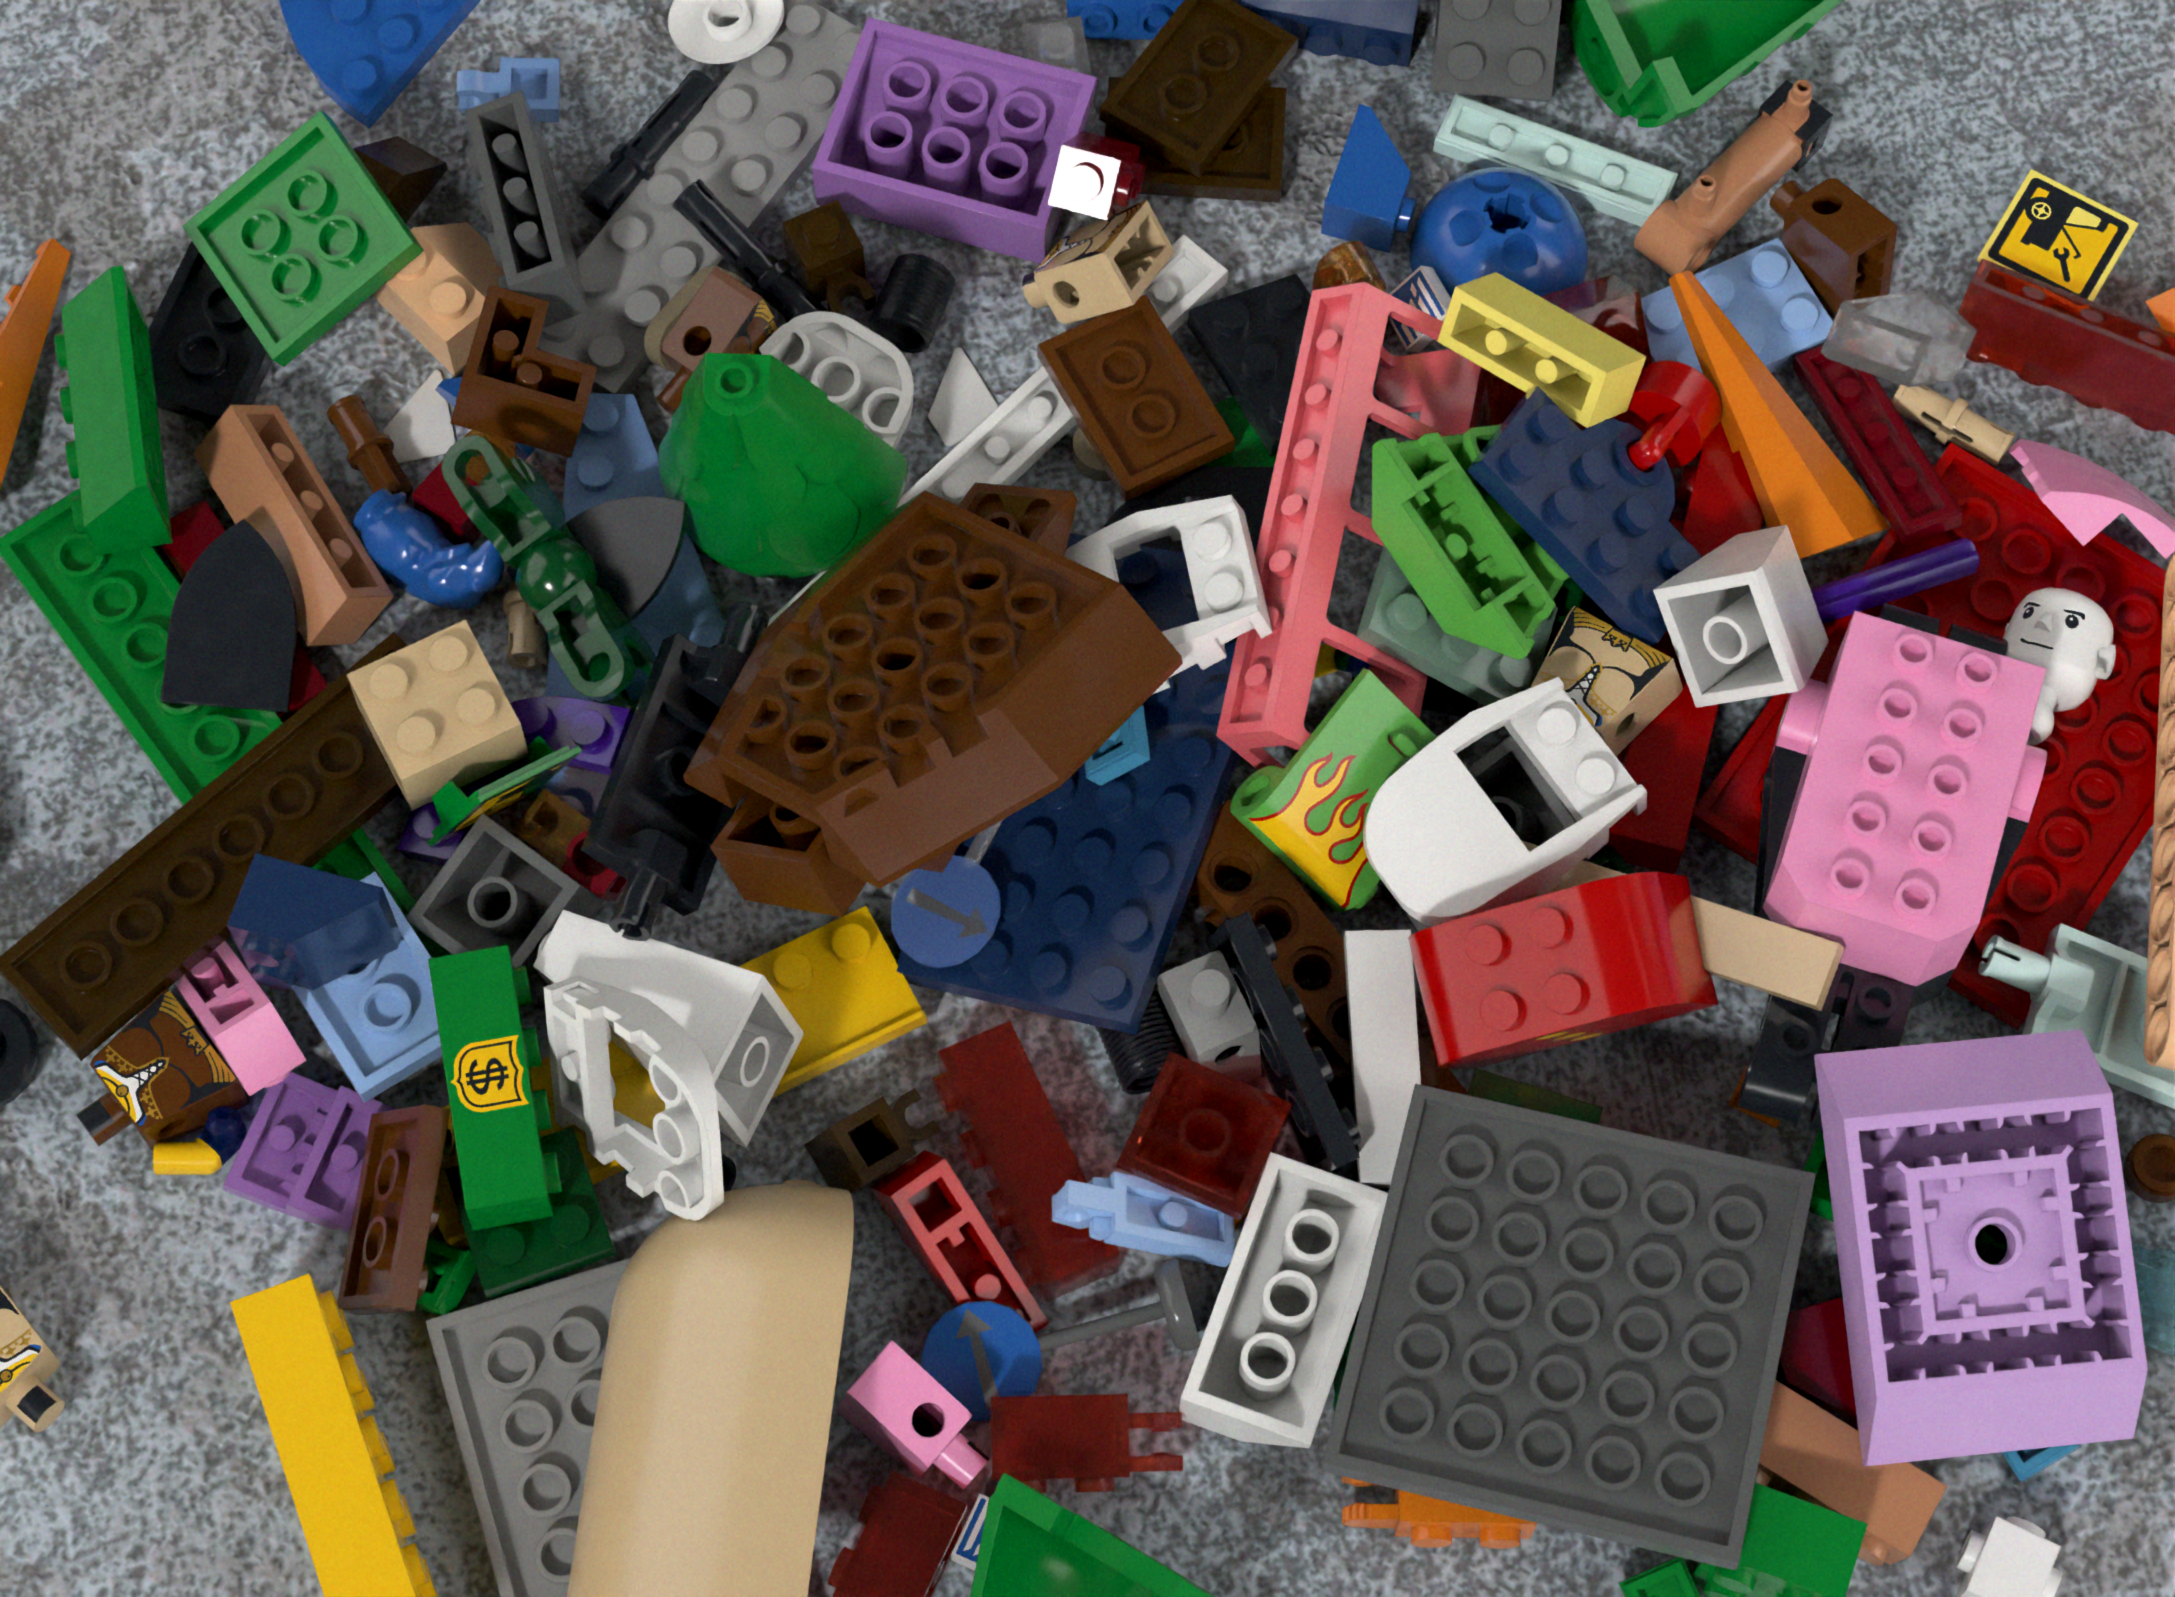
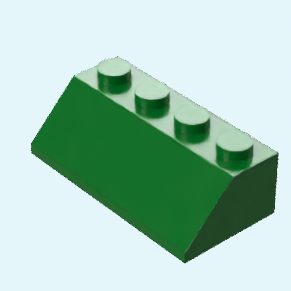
M123 265L110 267L61 308L64 333L54 334V345L59 367L62 371L68 370L69 386L60 388L62 412L66 424L74 425L75 441L66 442L65 444L66 458L72 479L79 478L81 496L71 498L72 515L77 533L88 534L97 555L173 543L149 329Z

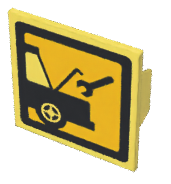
M2031 169L1976 261L2004 274L2007 288L2010 291L2044 308L2058 302L2085 316L2139 223Z

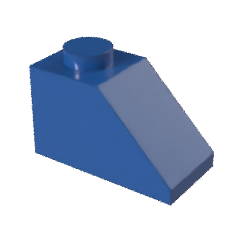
M1359 104L1324 202L1321 234L1390 253L1396 232L1408 233L1417 199L1408 197L1411 172L1371 107Z

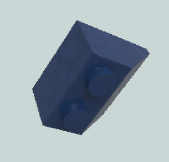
M258 853L254 855L227 923V927L250 973L253 974V978L267 987L281 991H289L292 985L315 990L398 949L402 939L383 887Z

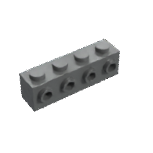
M522 90L465 110L473 142L466 145V150L478 180L482 179L483 187L476 189L477 196L487 221L493 224L494 230L487 232V237L494 258L499 267L503 266L505 274L498 277L499 286L550 302L543 327L589 312L545 136Z

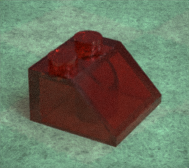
M1169 1052L1117 1161L1116 1167L1240 1220L1254 1199L1270 1152L1276 1154L1281 1143L1292 1103L1173 1052Z

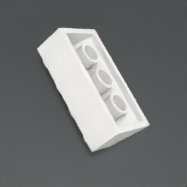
M1270 1152L1183 1390L1178 1419L1241 1442L1310 1448L1363 1298L1388 1193Z

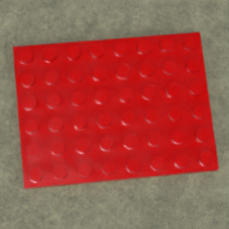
M1951 442L1934 465V469L1963 513L1961 526L1906 548L1891 527L1860 572L1962 538L1970 539L1980 557V564L1974 574L1887 602V604L1940 619L1937 636L1946 638L1949 627L1953 623L2003 638L2007 623H2010L2015 609L2027 595L2044 588H2064L2092 599L2104 609L2113 624L2112 645L2116 647L2115 663L2110 676L2107 679L2098 678L2090 696L2075 709L2053 712L2054 728L2052 733L2043 742L2033 745L2047 751V760L2028 827L1992 895L1978 927L1946 985L2018 1031L2029 1012L2031 1004L2030 993L1978 973L1979 963L1982 961L1987 963L1989 961L1981 957L1987 942L1993 935H1998L2003 940L2044 956L2050 931L2060 923L2083 932L2154 822L2163 596L2166 570L2102 532H2099L2083 546L2040 500L2037 493ZM1883 604L1860 612L1878 617ZM1853 614L1823 624L1829 642L1810 676L1811 679L1826 683ZM1789 693L1772 696L1695 806L1690 825L1757 866L1763 778Z

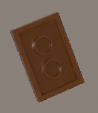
M1146 294L1141 296L1132 306L1102 314L1037 345V357L1124 502L1130 501L1234 451L1235 438Z
M424 1104L371 1115L337 1300L339 1309L342 1308L345 1313L373 1315L415 1311L416 1301L423 1295L428 1280V1266L424 1261L428 1234L435 1228L440 1213V1199L436 1195L440 1167L447 1161L452 1145V1134L450 1129L447 1128L450 1116L449 1109Z

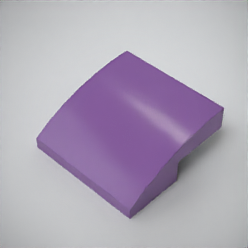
M290 1072L282 1082L268 1087L223 1184V1190L275 1211L348 1233L352 1224L371 1115L396 1110V1108L375 1099H370L364 1103L356 1091L344 1086H340L337 1091L299 1074Z

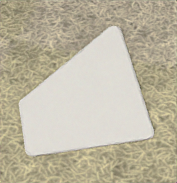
M961 347L954 349L928 414V419L944 444L948 447L962 441L999 407Z
M435 370L383 430V433L389 435L394 443L392 453L398 463L446 454L455 443L447 400L435 390L443 381L439 370Z

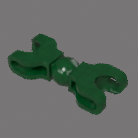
M471 435L456 441L449 448L442 461L444 479L464 512L494 545L503 561L517 569L515 579L520 596L537 613V616L544 625L548 634L551 652L563 672L579 693L600 702L608 700L611 705L629 708L635 713L640 698L630 700L625 688L633 680L635 668L643 670L648 678L657 656L642 634L621 612L609 592L596 586L598 575L593 558L573 537L565 522V513L562 505L545 478L534 466L522 459L514 457L508 459L497 445L481 436ZM483 455L491 471L483 479L481 486L470 485L465 476L466 465L471 457Z

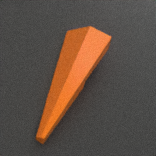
M53 238L40 244L35 253L38 256L22 287L12 285L4 297V300L11 308L0 325V489L71 252Z
M1690 270L1674 274L1669 278L1670 286L1703 375L1713 384L1721 399L1722 416L1720 421L1732 454L1740 451L1767 527L1787 525L1800 560L1890 529L1884 516Z

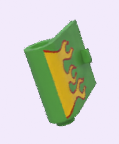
M1363 668L1286 767L1283 769L1273 765L1266 766L1249 776L1233 796L1230 811L1234 817L1333 911L1344 912L1350 909H1360L1374 897L1378 889V882L1380 881V877L1374 871L1366 856L1363 843L1364 823L1371 803L1385 781L1424 747L1435 740L1437 736L1370 670ZM1388 738L1394 743V745H1395L1400 751L1403 752L1402 754H1400V753L1388 742Z

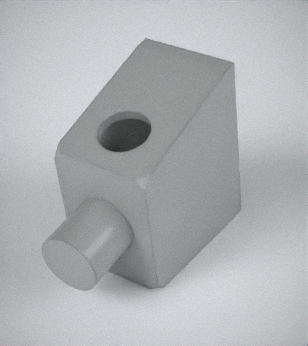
M1220 950L1160 974L1153 990L1158 992V997L1161 999L1160 1003L1163 1004V1009L1166 1010L1165 1015L1168 1016V1021L1171 1022L1170 1026L1173 1027V1032L1176 1033L1175 1038L1178 1039V1044H1180V1049L1183 1050L1185 1061L1188 1062L1186 1069L1201 1101L1204 1102L1261 1078L1259 1031ZM1233 1047L1234 1055L1223 1060H1215L1222 1051Z

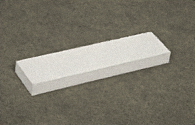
M1411 929L1345 931L1344 935L1354 1120L1361 1135V1143L1356 1145L1360 1156L1357 1159L1358 1183L1375 1189L1390 1188L1414 1085H1421L1413 957L1408 937L1411 935Z

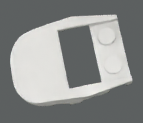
M820 311L806 313L791 319L788 323L780 326L759 347L761 355H772L827 393V399L864 423L865 428L896 449L911 417L914 383L911 368L906 358L891 342L845 315Z
M1232 495L1139 511L1089 535L1066 549V558L1119 582L1114 558L1118 560L1141 551L1140 544L1170 536L1173 541H1182L1199 620L1162 631L1164 636L1182 656L1183 664L1170 677L1195 664H1198L1204 670L1227 657L1224 644L1247 631L1255 629L1261 639L1273 633L1245 512ZM1169 679L1153 694L1170 688Z
M1556 677L1468 713L1390 776L1376 793L1367 813L1363 829L1364 849L1372 868L1400 906L1416 920L1432 927L1444 922L1509 905L1533 894L1541 896L1561 884V877L1585 857L1589 860L1609 842V828L1632 809L1638 816L1647 808V791L1642 784L1637 785L1565 692L1564 683L1559 677ZM1505 726L1577 821L1530 852L1456 755V753L1487 733Z
M574 976L543 987L555 1122L562 1128L574 1124L586 1134L587 1151L599 1162L606 1165L616 1160L629 1172L626 1175L627 1187L642 1198L653 1191L659 1193L665 1209L681 1218L696 1221L724 1203V1187L716 1090L708 1061L694 1039L681 1025L646 997L580 976ZM607 1019L614 1023V1032L631 1044L643 1041L655 1051L649 1061L648 1070L654 1090L665 1102V1110L655 1115L653 1130L613 1109L616 1088L610 1073L608 1043L611 1040V1029Z

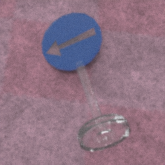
M1003 820L978 833L964 857L953 855L943 873L914 869L899 886L891 907V931L899 948L918 964L935 968L959 965L979 953L993 936L1001 914L1000 892L991 874L981 867L979 863Z

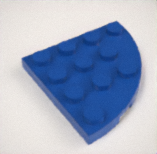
M481 0L279 1L295 50L298 55H301L307 67L317 78L319 86L347 114L370 129Z

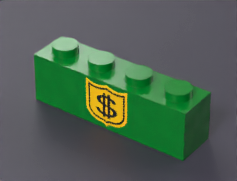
M508 945L429 958L428 963L465 1209L472 1230L476 1231L553 1217L550 1194L562 1192V1183L556 1152L544 1154L540 1131L552 1129V1121L546 1089L533 1090L530 1068L541 1067L542 1058L536 1027L525 1029L523 1027L520 1007L533 1005L526 965L513 966Z

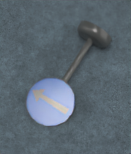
M1174 1257L1159 1262L1154 1270L1160 1302L1038 1336L1035 1335L1030 1323L1012 1307L991 1300L964 1302L944 1312L931 1327L921 1357L922 1368L972 1414L971 1421L998 1420L1020 1409L1032 1395L1042 1370L1041 1352L1162 1318L1166 1319L1172 1342L1177 1349L1181 1351L1198 1349L1201 1342L1178 1259Z

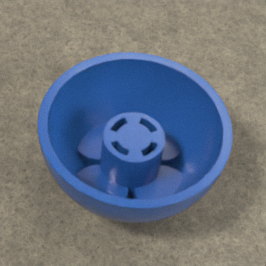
M1487 167L1455 178L1442 187L1429 200L1415 224L1410 242L1409 259L1412 273L1421 265L1433 267L1450 298H1452L1456 286L1497 272L1566 311L1579 294L1583 285L1587 269L1588 248L1585 231L1575 208L1553 184L1525 170L1511 167Z

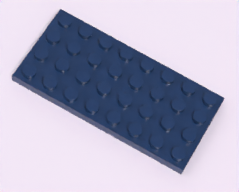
M1070 533L1067 549L1088 536ZM1140 545L1141 551L1118 560L1114 558L1119 583L1125 587L1161 632L1199 620L1184 553ZM1237 637L1224 644L1226 658L1204 670L1198 664H1195L1168 678L1170 688L1152 694L1142 704L1144 706L1150 753L1149 761L1102 786L1086 778L1085 764H1083L1060 788L959 844L952 858L976 862L991 874L1000 892L1001 914L994 934L979 953L959 965L943 968L918 964L902 950L897 961L898 968L896 972L902 973L908 984L1137 1035L1240 756L1216 736ZM924 894L919 906L920 908L966 927L960 939L989 933L978 907L970 919Z

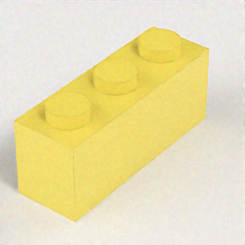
M1497 272L1455 287L1437 340L1440 344L1527 394L1539 386L1569 418L1586 428L1628 410L1647 357Z

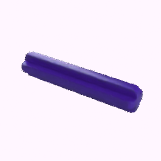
M1962 538L1810 590L1822 624L1851 615L1854 611L1860 612L1974 574L1980 564V557L1973 542L1970 539Z

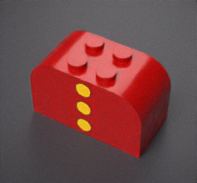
M1654 871L1605 878L1444 922L1410 935L1408 940L1438 1067L1441 1069L1481 1068L1719 1005L1712 975L1704 969L1687 876Z

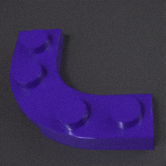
M564 696L531 697L510 703L521 723L527 746L539 736L554 751L567 745L570 750L579 746L582 752L566 766L607 775L611 774L634 715L629 708ZM521 759L459 789L469 798L476 790L524 767V763ZM432 801L411 811L397 849L409 859L444 866L472 827L430 847L427 842L434 836L431 831L441 823Z

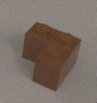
M489 284L450 423L572 458L597 367L537 349L550 302Z

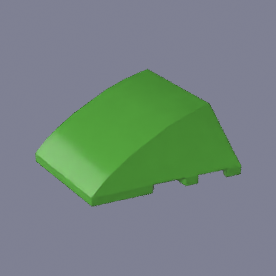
M1502 424L1470 428L1464 434L1440 436L1436 432L1424 434L1418 440L1397 442L1396 438H1389L1377 441L1372 445L1371 526L1443 632L1517 660L1526 657L1535 643L1532 638L1541 621L1552 613L1556 605L1553 600L1563 582L1570 576L1467 471Z

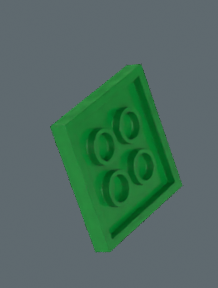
M321 110L182 226L271 359L283 367L424 251L335 122Z

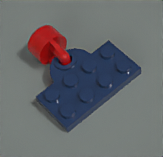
M1658 361L1642 370L1626 412L1615 416L1614 419H1606L1594 426L1585 427L1583 430H1580L1546 393L1537 386L1522 397L1467 471L1624 633L1652 647L1661 640L1667 631L1653 589L1703 557L1669 522L1675 505V484L1670 468L1684 466L1696 457L1721 420V399L1713 384L1695 368L1677 361Z

